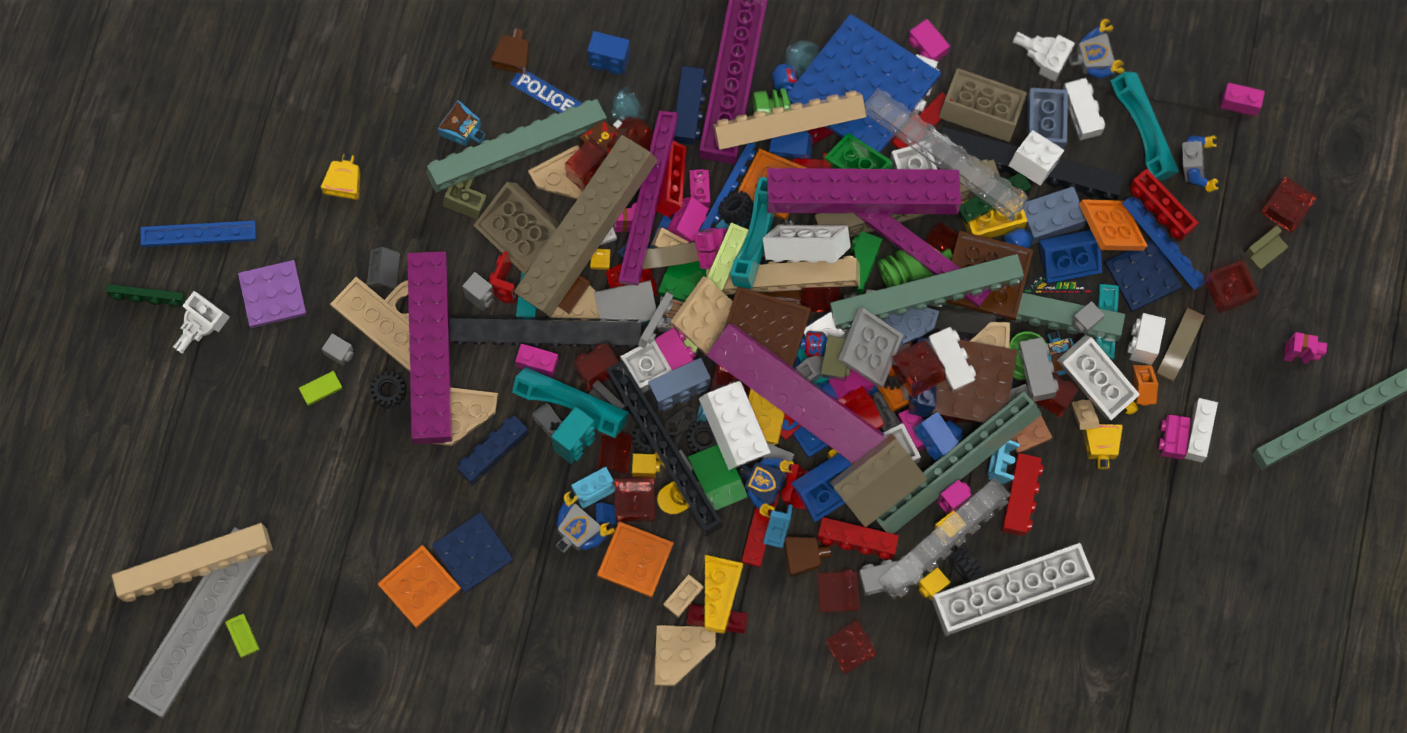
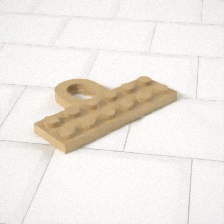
M355 277L330 304L331 307L410 372L409 313L402 314L396 309L398 301L408 295V280L400 283L384 300L360 279Z

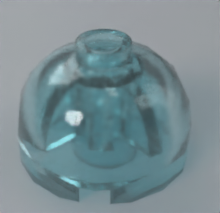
M799 40L786 49L785 64L800 78L820 53L817 51L819 46L807 40Z
M626 86L614 95L611 113L616 120L620 119L625 124H635L644 120L646 116L641 115L643 108L634 92L629 93L627 91L630 88Z

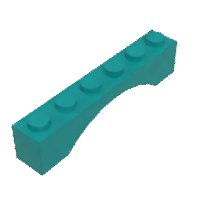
M1123 72L1112 79L1111 83L1117 97L1130 112L1140 131L1145 147V163L1148 170L1157 180H1166L1178 173V168L1137 73Z
M760 177L755 191L749 233L741 251L734 259L730 272L731 280L736 287L753 288L764 252L763 237L770 232L775 213H767L765 177Z
M527 367L515 377L512 390L514 394L528 400L552 402L572 410L577 407L594 420L595 428L598 431L613 438H616L625 428L628 412Z

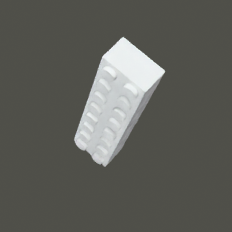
M1078 543L935 594L931 600L945 636L1087 586L1092 584L1095 578L1083 548Z

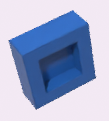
M602 502L597 503L596 522L599 524L609 523V526L615 525V505Z

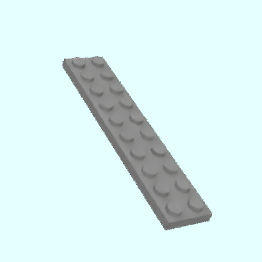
M234 527L231 533L237 532L239 529ZM264 555L248 558V561L243 563L236 562L230 564L226 569L213 570L202 578L128 698L164 718Z

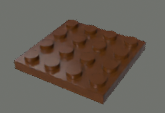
M959 231L951 261L962 269L1018 254L1024 277L1018 285L1009 286L1007 284L999 290L991 291L979 308L965 297L958 301H953V299L946 300V303L1015 321L1033 250Z
M737 287L724 330L728 324H735L794 367L801 339L803 338L812 309Z
M960 339L957 342L960 349L964 348L968 358L966 361L968 366L972 365L975 370V381L952 391L937 359L934 373L936 376V408L932 411V414L938 412L943 416L985 423L1009 403L1018 350Z

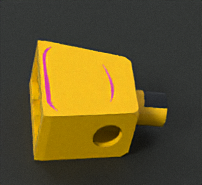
M345 153L341 162H331L321 186L323 194L359 200L360 169L358 165L353 164V155Z
M1099 424V428L1083 430L1087 456L1089 459H1097L1098 469H1109V459H1116L1118 456L1122 425Z

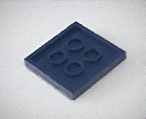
M1153 240L1146 242L1147 247L1143 251L1129 250L1105 262L1108 272L1116 286H1119V291L1131 313L1182 288L1164 253Z
M481 512L432 544V547L464 594L514 561Z

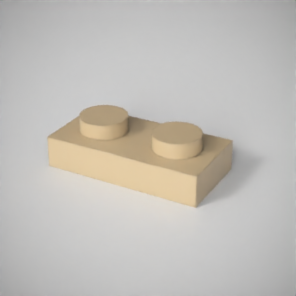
M658 228L652 246L659 248L690 242L664 228Z
M1090 400L1071 402V409L1080 430L1099 428V420Z
M688 574L663 606L679 618L704 587Z

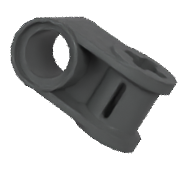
M547 402L531 413L535 422L550 438L556 431H552V428L555 427L557 429L563 423Z

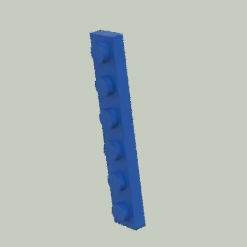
M752 142L746 145L699 232L710 228L713 222L717 223L721 216L718 211V207L721 206L720 202L725 201L723 198L727 197L730 191H735L739 183L736 179L739 175L743 176L747 169V166H745L747 159L751 161L756 153L753 150L756 145Z
M1127 198L1122 203L1190 286L1194 290L1201 288L1206 282L1203 280V275L1191 266L1190 259L1181 254L1179 246L1167 237V232L1156 224L1154 216L1146 212L1143 208V203L1138 198Z
M255 221L141 227L142 247L256 241Z

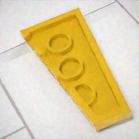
M705 555V630L725 633L742 573L743 563Z

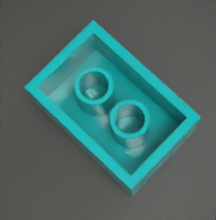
M575 407L551 436L553 450L570 464H573L574 461L578 462L584 455L583 450L587 446L590 447L596 440L594 420Z

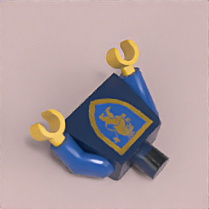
M775 457L763 459L760 463L756 462L753 469L745 465L741 467L739 476L748 479L745 488L748 490L747 495L762 515L769 518L768 510H775L770 505H774L787 474L792 472L788 470L789 464H794L793 461Z

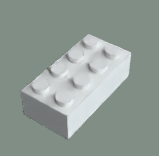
M777 225L763 237L765 258L774 262H781L783 260L800 262L804 260L809 263L818 261L834 263L851 247L848 226Z
M1083 336L1057 360L1100 413L1109 420L1117 416L1140 395L1090 336Z
M741 381L709 392L699 398L728 470L771 453Z

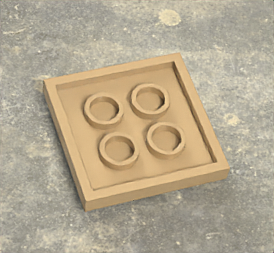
M703 276L670 323L702 353L707 355L724 331L733 301L709 278Z

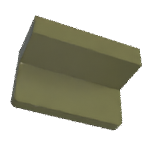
M1278 226L1274 227L1250 246L1245 253L1259 270L1288 248L1287 244L1279 237L1282 230Z

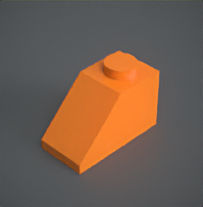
M1133 365V386L1140 394L1136 398L1137 404H1156L1158 381L1152 365Z

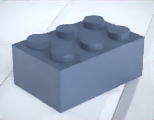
M1030 88L1027 99V137L1033 130L1060 148H1065L1067 143L1068 90Z
M1074 187L1022 203L1027 218L1025 230L1032 237L1031 245L1039 243V240L1057 237L1084 228L1087 220L1079 206L1080 201Z
M699 358L648 381V392L657 411L663 410L665 412L672 409L673 405L679 402L681 404L688 402L694 395L698 394V396L707 393L708 389H710L711 377L702 359Z

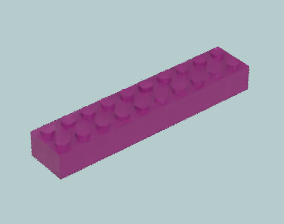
M729 0L699 158L736 165L740 145L719 149L716 144L713 124H717V121L721 119L731 121L735 120L736 116L746 115L768 0Z
M768 168L767 213L958 214L961 206L959 170Z
M446 252L407 253L413 444L452 443Z
M733 323L728 324L706 355L852 463H855L888 437Z

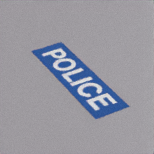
M529 72L526 75L517 73L510 83L560 113L569 107L575 108L582 104L580 101Z

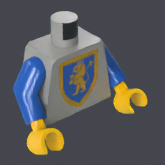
M1108 19L1102 20L1100 26L1090 31L1080 41L1077 47V54L1069 55L1071 66L1080 64L1084 74L1100 79L1113 75L1115 72L1118 74L1124 72L1123 68L1118 69L1124 63L1120 60L1114 61L1107 33L1104 34V31L1110 32L1113 30L1112 25L1107 28L1105 27L1110 22Z
M1190 136L1186 142L1182 143L1185 181L1205 187L1207 192L1217 190L1218 187L1215 184L1218 183V180L1212 179L1207 181L1204 177L1203 146L1205 148L1216 147L1212 142V139H1216V137Z
M569 491L565 494V501L558 513L556 525L559 535L563 538L556 544L557 548L565 553L571 545L578 551L598 547L607 537L606 535L614 532V528L607 531L606 526L609 523L600 526L576 504L572 505V503L577 501L578 495L572 500L569 497L571 493Z

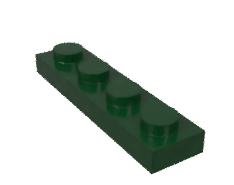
M1018 173L961 204L959 214L964 222L968 224L1030 191L1032 187L1026 177Z
M107 284L106 293L111 299L116 301L130 299L134 303L147 301L152 305L164 303L170 307L183 306L186 302L184 294L179 292Z

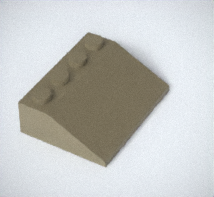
M957 68L939 118L1010 142L1027 92Z
M506 182L474 224L502 253L504 251L509 252L511 262L525 275L560 225L522 187L512 182Z
M891 434L830 481V483L861 523L867 527L925 482L927 478L895 436Z

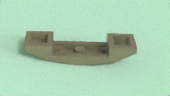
M695 241L659 248H647L643 269L699 261L697 253L699 251L696 249Z
M1186 309L1156 374L1174 382L1197 335L1204 315L1192 309Z

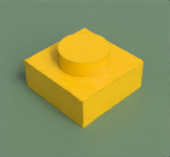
M597 249L591 257L590 268L609 270L610 250Z

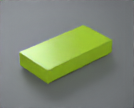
M334 371L299 389L309 406L343 388Z
M244 614L225 622L241 658L260 650Z

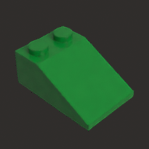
M849 133L824 157L834 169H893L890 159Z
M863 231L860 232L859 237L855 236L850 251L853 253L852 256L857 258L860 263V286H854L855 296L862 295L882 243L881 238Z
M699 261L668 266L658 291V298L664 297L666 292L673 295L672 299L685 302L702 277H706V269L700 268Z
M718 444L688 456L696 480L715 510L748 497L736 468L728 470Z

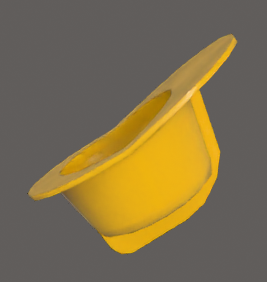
M672 482L660 490L657 502L664 512L678 514L687 509Z

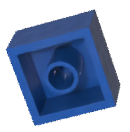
M593 31L588 48V65L593 69L608 70L616 75L625 74L630 57V40Z

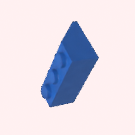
M1091 230L1039 240L1040 258L1047 283L1102 273L1101 249Z
M840 453L791 483L798 498L815 522L845 504V501L830 483V481L851 466V463Z

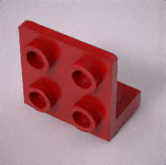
M863 386L838 400L875 428L879 429L885 425L871 394Z

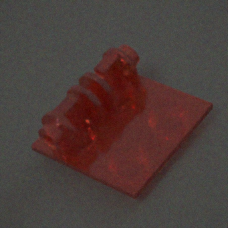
M840 287L801 288V306L811 308V313L831 311L830 303L839 301Z
M844 570V572L818 573L820 612L860 611L857 572Z
M858 620L826 640L845 674L864 662L875 658V655L878 654Z

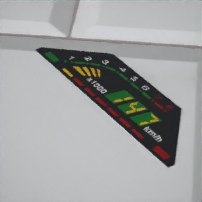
M1037 274L1024 287L1023 293L1094 294V291L1079 277L1047 283L1045 274Z

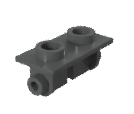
M880 392L873 394L874 397L872 398L885 423L881 427L883 432L900 425L894 411H891L883 398L884 394Z

